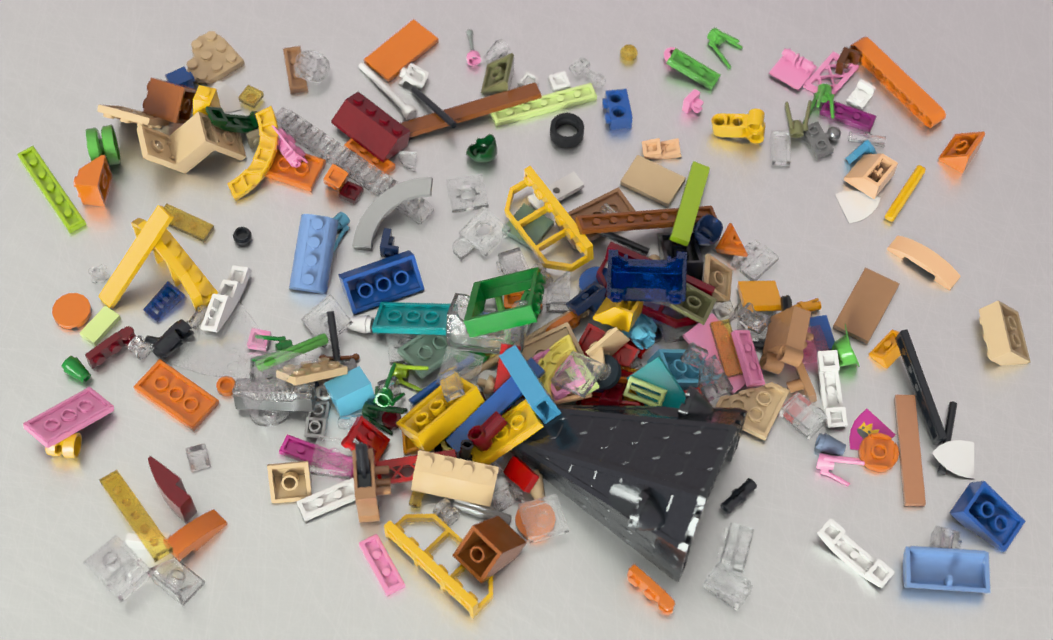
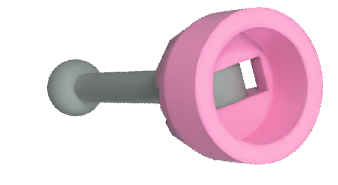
M469 29L466 34L469 36L471 51L467 54V63L475 66L480 64L481 56L478 51L474 50L473 31Z

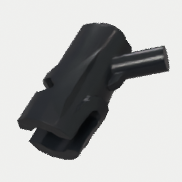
M180 319L169 327L161 337L147 335L145 342L153 344L154 349L152 352L159 359H166L178 347L183 345L182 340H188L195 333L187 322Z

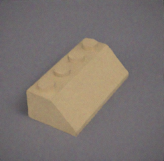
M419 450L411 490L490 507L499 467Z

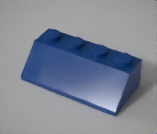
M410 250L338 274L353 314L379 306L380 302H390L425 290L415 256Z

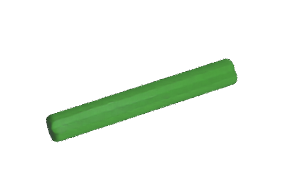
M325 333L317 335L257 360L256 367L258 371L266 370L328 344V338Z

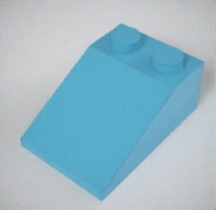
M658 349L647 361L648 364L660 356L683 391L688 390L689 386L704 388L717 384L714 373L694 350Z

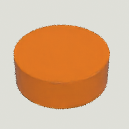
M223 376L216 383L218 393L222 396H231L236 392V382L230 376Z

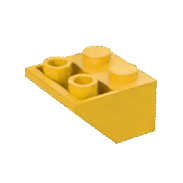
M629 288L614 293L605 298L594 314L593 320L601 324L617 327L621 331L629 332L642 312L646 294Z

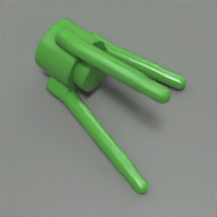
M713 28L707 36V39L710 41L708 45L715 50L726 66L731 68V65L716 45H722L724 41H727L740 49L743 46L738 44L739 40L717 28Z
M820 84L811 104L810 115L816 101V107L819 108L821 102L825 103L829 100L831 118L834 119V94L831 93L832 87L830 85Z

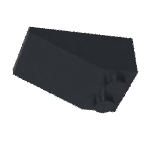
M692 232L688 246L669 240L671 233H657L659 255L662 264L702 281L704 261L698 243L694 238V233Z

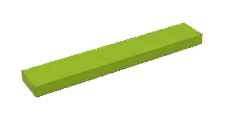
M31 146L18 153V158L68 232L72 233L85 226V220L35 147Z
M695 161L692 162L669 240L688 246L710 167Z

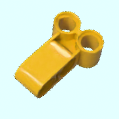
M751 109L748 114H716L711 119L713 134L717 137L748 138L752 143H761L764 141L765 113L761 109Z

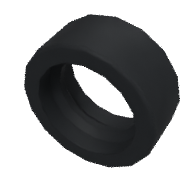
M561 113L551 121L550 137L557 146L572 148L583 140L584 124L579 116L573 113ZM568 124L576 127L578 131L575 135L567 137L558 134L556 129L561 125Z

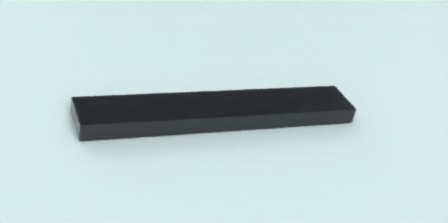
M908 329L901 330L895 338L932 442L934 445L940 444L947 435Z

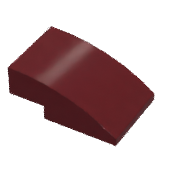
M150 456L148 458L149 466L160 493L171 510L182 521L187 523L197 512L191 496L186 492L179 476Z

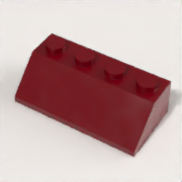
M359 91L345 99L331 120L333 125L382 163L408 146L410 130Z

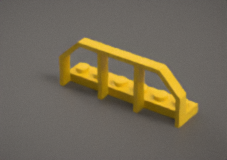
M531 166L525 168L524 180L512 186L509 190L504 210L505 215L545 268L573 272L594 259L593 244L585 234L580 235L575 221ZM527 186H531L538 200L542 199L544 202V206L517 221L510 212L514 194ZM547 212H552L556 223L559 226H563L564 229L535 245L523 227ZM567 236L570 240H574L577 250L585 254V256L572 264L548 261L541 251Z
M137 218L131 222L136 237L147 223L146 220ZM166 228L152 250L155 261L159 264L165 260L174 285L176 287L180 284L184 286L191 298L195 312L198 313L209 305L212 294H218V291Z
M405 514L395 525L390 520L384 525L386 538L388 540L391 538L414 560V564L416 566L420 565L440 584V588L443 591H448L470 612L472 618L493 599V576L489 578V594L478 604L476 595L462 588L463 584L457 579L466 570L462 564L451 575H448V570L442 564L438 565L433 561L434 558L431 553L449 536L458 545L463 540L435 514ZM407 522H434L444 532L423 551L418 547L419 544L413 537L409 538L404 534L405 531L402 527Z

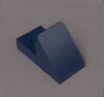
M594 281L567 302L566 306L577 316L586 312L588 308L596 313L603 303L606 289Z

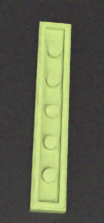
M592 83L542 95L540 99L490 114L495 127L595 101L597 100V95Z

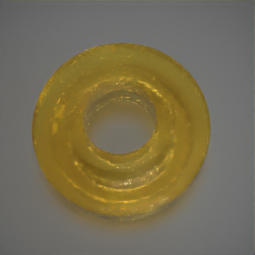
M627 44L620 50V56L625 61H633L637 58L638 52L633 45Z

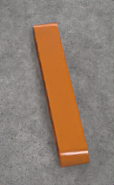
M864 36L850 45V49L861 52L859 62L925 126L932 128L946 118L944 109L872 40Z

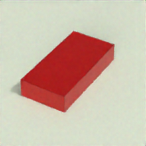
M512 456L503 471L508 478L526 493L531 492L540 477L516 456Z

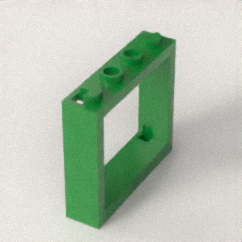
M539 267L473 283L464 317V324L470 338L537 322L538 315L541 313L540 304L543 303L542 294H544V285L546 284V278L541 274ZM531 289L527 305L483 315L486 299Z

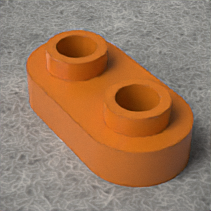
M571 311L552 323L545 332L566 322L569 323L573 330L579 326L581 317Z

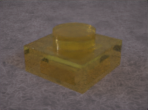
M247 85L238 98L240 102L255 108L264 97V93L257 88Z

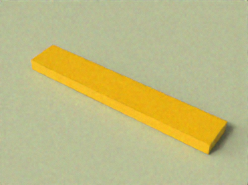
M158 205L99 294L98 297L109 308L114 309L174 218L163 206Z

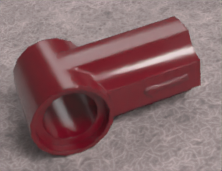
M495 411L481 426L476 425L472 427L468 432V438L479 451H486L492 446L493 438L508 422Z

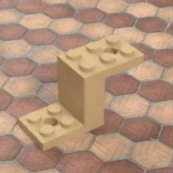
M197 112L170 136L144 125H140L137 128L144 159L185 174L214 150L241 161L246 158L241 134L216 127L211 123L208 115Z

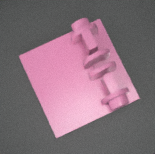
M785 48L782 52L783 56L769 74L799 91L816 70L817 66L813 64V61L804 59V56L800 57L799 53L796 55L790 48Z
M272 125L273 129L281 137L278 140L277 148L290 165L297 168L301 165L300 162L302 160L308 163L304 157L306 153L299 146L295 145V139L282 128L278 129Z

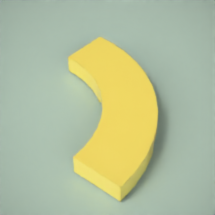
M570 334L553 344L549 348L550 351L537 363L545 370V373L539 380L551 398V382L555 372L568 357L577 352Z

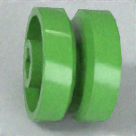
M113 125L103 126L101 136L96 127L86 129L87 149L91 161L101 155H106V159L111 166L120 164V152Z

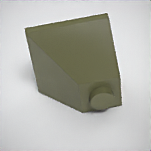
M683 281L674 295L669 308L704 325L717 299Z

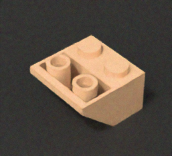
M883 153L864 154L845 176L844 181L875 199L894 176L898 163Z

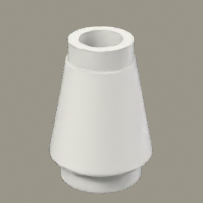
M369 315L347 317L345 328L364 334L372 333L374 318Z

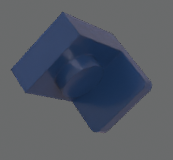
M384 228L380 243L381 257L387 258L399 254V247L394 246L395 237L392 236V229Z

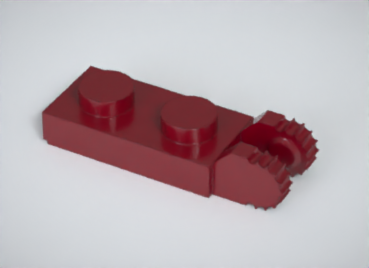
M126 326L124 329L122 328L87 352L85 357L89 366L93 369L103 364L112 354H117L123 346H130L136 341L133 327Z

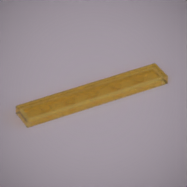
M118 470L99 479L109 497L155 562L174 552Z

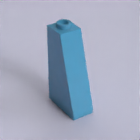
M516 345L499 355L527 402L544 424L561 414V411Z

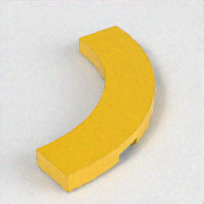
M272 106L255 113L259 125L260 141L252 163L238 177L227 183L235 200L242 198L252 191L265 177L274 161L279 135L272 127L274 125L278 128Z

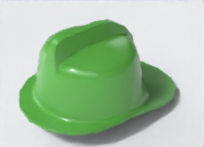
M845 324L847 334L834 342L832 350H837L839 367L857 364L860 367L851 347Z

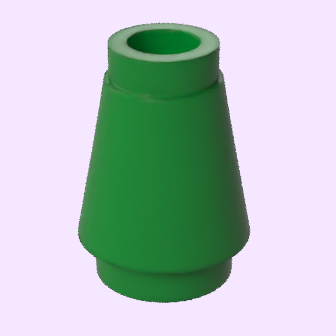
M69 356L61 366L65 373L82 383H86L91 377L89 371L77 357Z

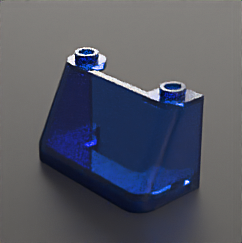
M609 249L607 298L612 302L644 301L680 304L686 298L687 252H677V256L671 259V256H667V260L628 259L627 254L621 257L618 254V250Z

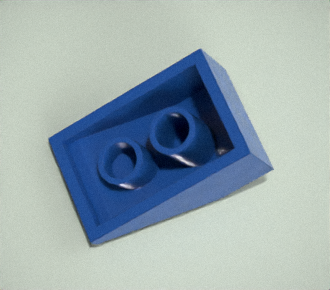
M985 481L970 482L949 512L962 526L1002 552L1007 550L1025 523V520Z

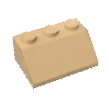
M999 300L979 309V321L983 326V338L987 343L988 358L1000 366L1030 363L1018 311Z

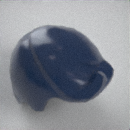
M706 214L696 222L693 229L694 238L698 241L699 245H714L720 239L723 224L713 215Z

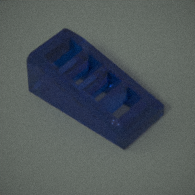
M167 281L143 310L158 322L185 295ZM165 296L169 299L168 302L163 300ZM161 302L164 305V307L161 308L157 304ZM155 307L157 310H159L158 314H156L151 309Z

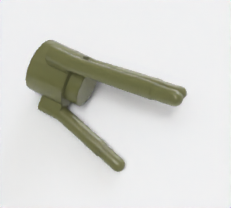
M811 100L808 101L804 124L800 120H792L789 103L785 102L791 138H801L804 136V131H808Z

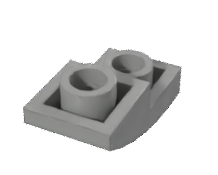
M316 401L313 412H308V417H306L304 437H325L330 402Z

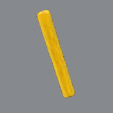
M918 165L888 209L885 215L886 220L890 222L895 220L924 175L925 167Z

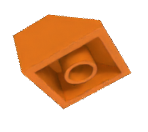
M101 155L81 167L78 175L74 177V187L77 188L78 197L81 198L83 205L105 207L112 180V173L105 155Z

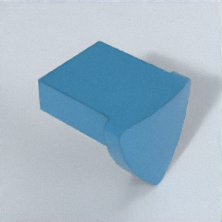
M867 139L845 159L850 164L861 154L877 153L871 142Z

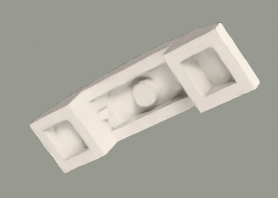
M837 350L818 351L819 388L827 428L847 427L846 409L843 407L838 373L840 369Z
M830 518L817 534L845 564L868 581L882 588L895 572L880 559L876 561L845 535L846 530Z

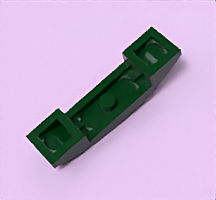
M205 108L211 123L222 130L235 133H249L259 129L255 115L257 111H252L249 116L225 114L222 108Z

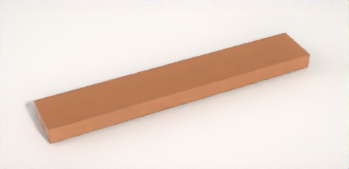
M895 395L904 506L924 507L926 500L915 395Z

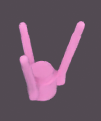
M820 453L817 469H821L820 474L827 475L849 486V482L828 470H833L834 462L864 465L865 462L860 461L859 458Z

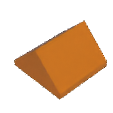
M985 132L955 134L938 159L963 173L979 150L985 137Z

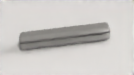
M455 500L453 503L455 510L486 520L499 516L510 525L512 519L510 514L479 504Z

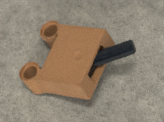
M789 295L780 298L782 312L770 317L763 353L759 361L761 369L776 375L782 372L785 363L798 367L803 360V350L807 347L805 340L812 341L814 338L812 333L807 332L811 312L797 306H792V300Z
M359 442V444L355 445V450H352L355 501L359 523L380 521L378 495L391 494L390 479H377V475L389 474L390 470L389 466L376 467L373 448L368 449L367 444Z

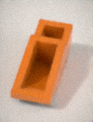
M213 509L183 526L163 543L166 549L180 562L194 549L196 551L200 549L228 523Z

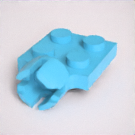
M640 314L629 332H622L631 338L637 348L643 350L644 348H650L655 343L654 338L656 334L654 332H656L657 325L652 318Z

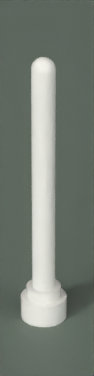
M361 62L359 64V68L401 109L403 117L407 120L416 117L418 110L413 105L406 104L365 63Z

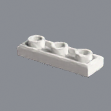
M572 172L547 187L556 199L561 201L583 189L584 183L575 172ZM535 194L528 196L529 202L536 210L544 206L542 199L538 200Z

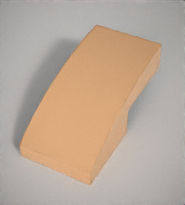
M660 138L642 141L643 155L646 159L682 157L678 138L660 142Z

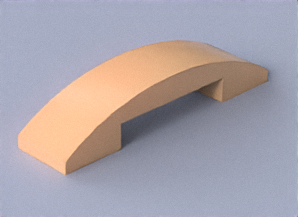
M897 236L887 248L888 251L902 260L906 257L936 276L934 281L948 290H951L961 277L945 259L912 239Z

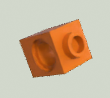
M332 164L323 179L324 184L340 193L349 178V173Z

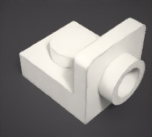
M410 63L400 71L399 77L401 79L399 84L402 85L406 81L422 89L429 72Z
M860 79L857 88L849 96L846 103L862 111L873 98L875 87L869 82Z

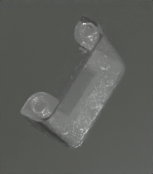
M455 293L447 312L446 342L450 348L500 354L501 343L521 346V353L523 352L528 324L470 338L464 324L470 296ZM518 300L514 302L512 308L527 305L528 301ZM484 310L483 315L497 311Z

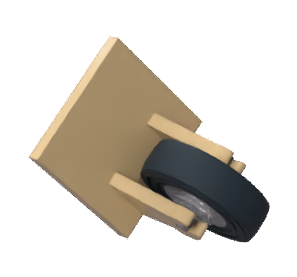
M617 327L608 330L603 338L592 343L586 351L587 355L591 357L587 368L599 384V390L611 389L619 382L621 377L620 364L612 355L629 342L630 339Z

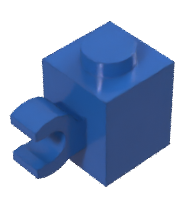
M185 66L165 74L166 80L169 82L194 88L193 82H195V78L191 71L188 72Z

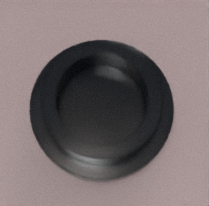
M238 227L233 233L234 241L239 245L249 243L252 239L251 231L246 227Z

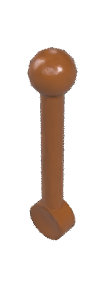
M357 353L350 356H341V360L353 358L355 361H358L360 358ZM326 355L319 356V358L326 357ZM333 356L326 357L329 360H333Z

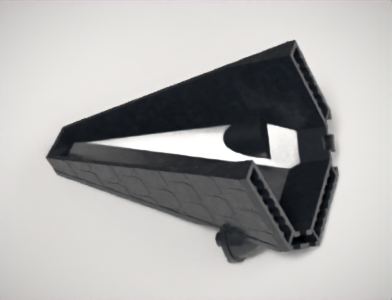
M689 386L685 395L686 400L684 403H681L680 408L664 406L557 405L561 414L546 424L541 420L544 427L509 452L520 458L532 470H539L545 480L634 548L643 557L652 562L671 579L679 582L687 564L693 536L700 518L696 514L701 516L724 461H732L740 441L748 411L741 408L713 407L709 400L699 393V389Z

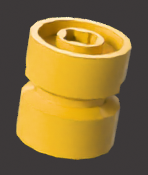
M74 433L52 447L46 448L47 455L61 456L63 454L64 457L77 458L82 445L81 434Z

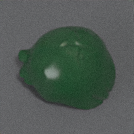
M489 134L484 138H477L476 143L471 144L467 148L466 155L480 163L493 161L497 156L495 137Z

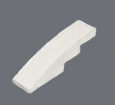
M232 266L228 280H222L218 294H212L200 328L201 330L218 332L236 307L252 272L251 269L248 267Z

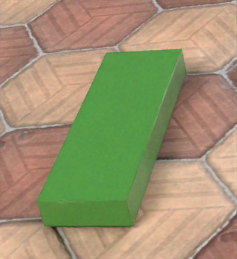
M675 48L666 63L711 91L721 76Z

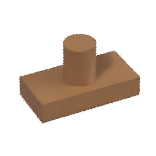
M802 361L798 367H795L799 378L787 382L786 385L788 390H790V394L804 389L810 404L816 402L817 397Z

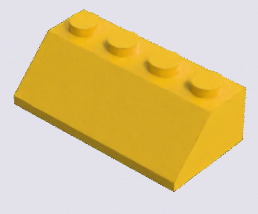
M454 373L397 421L396 425L417 448L430 452L468 419L485 401L477 386Z

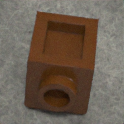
M844 47L837 60L835 73L842 75L844 69L849 68L850 63L858 65L861 52Z

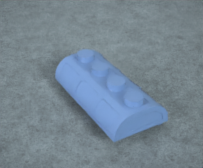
M313 214L301 215L289 289L327 295L338 220Z
M923 546L905 547L903 554L904 587L989 594V552Z

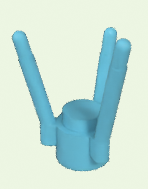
M339 212L333 217L339 221L337 231L342 230L335 241L334 251L345 232L349 230L347 225L350 223V219L343 212Z

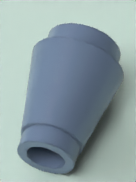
M820 433L816 439L815 448L819 449V452L843 455L846 444L827 433Z

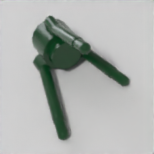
M366 401L361 414L366 417L367 421L392 435L393 432L374 419L379 418L381 411L403 414L408 409L395 406L380 407L376 403Z

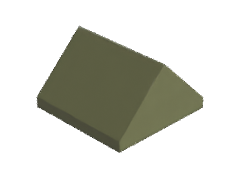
M513 53L487 64L481 89L482 94L494 95L510 90L514 72Z

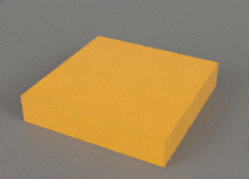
M738 281L737 288L744 312L781 311L780 295L775 281Z

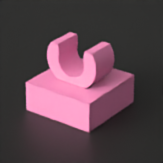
M694 89L683 101L682 110L687 114L692 109L696 113L703 109L701 106L704 102L699 99L700 92Z

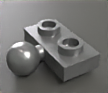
M818 121L808 125V131H804V137L816 159L833 153L834 149L829 140L836 141L841 137V131L838 127H830L827 133H824Z

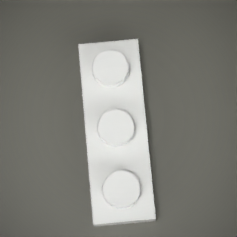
M354 478L298 500L297 504L304 520H310L355 501Z

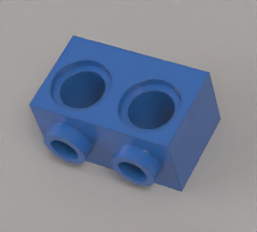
M627 89L605 91V98H602V106L607 111L605 113L606 124L609 123L610 130L632 128L633 117Z

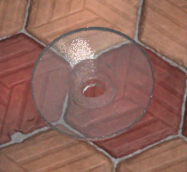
M252 410L250 416L256 425L271 427L286 421L290 416V411Z

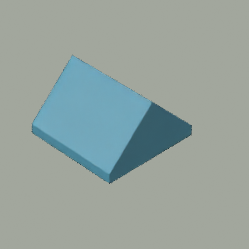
M360 366L348 371L346 375L337 376L324 383L340 418L362 409L366 401L374 403L375 395L372 385Z

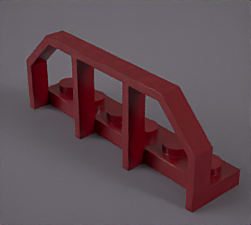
M614 242L609 243L605 259L596 274L598 283L606 289L605 298L616 293L610 290L602 274L609 261L639 273L631 287L632 290H636L643 276L669 286L670 289L658 311L643 305L641 314L675 329L698 324V322L688 317L675 319L662 313L674 290H678L683 281L710 296H713L715 287Z

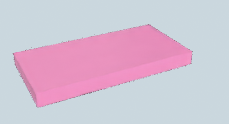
M713 313L709 315L704 325L698 323L682 336L732 395L746 385L732 335Z
M88 387L23 423V426L27 432L46 448H50L113 412L114 406L91 387Z

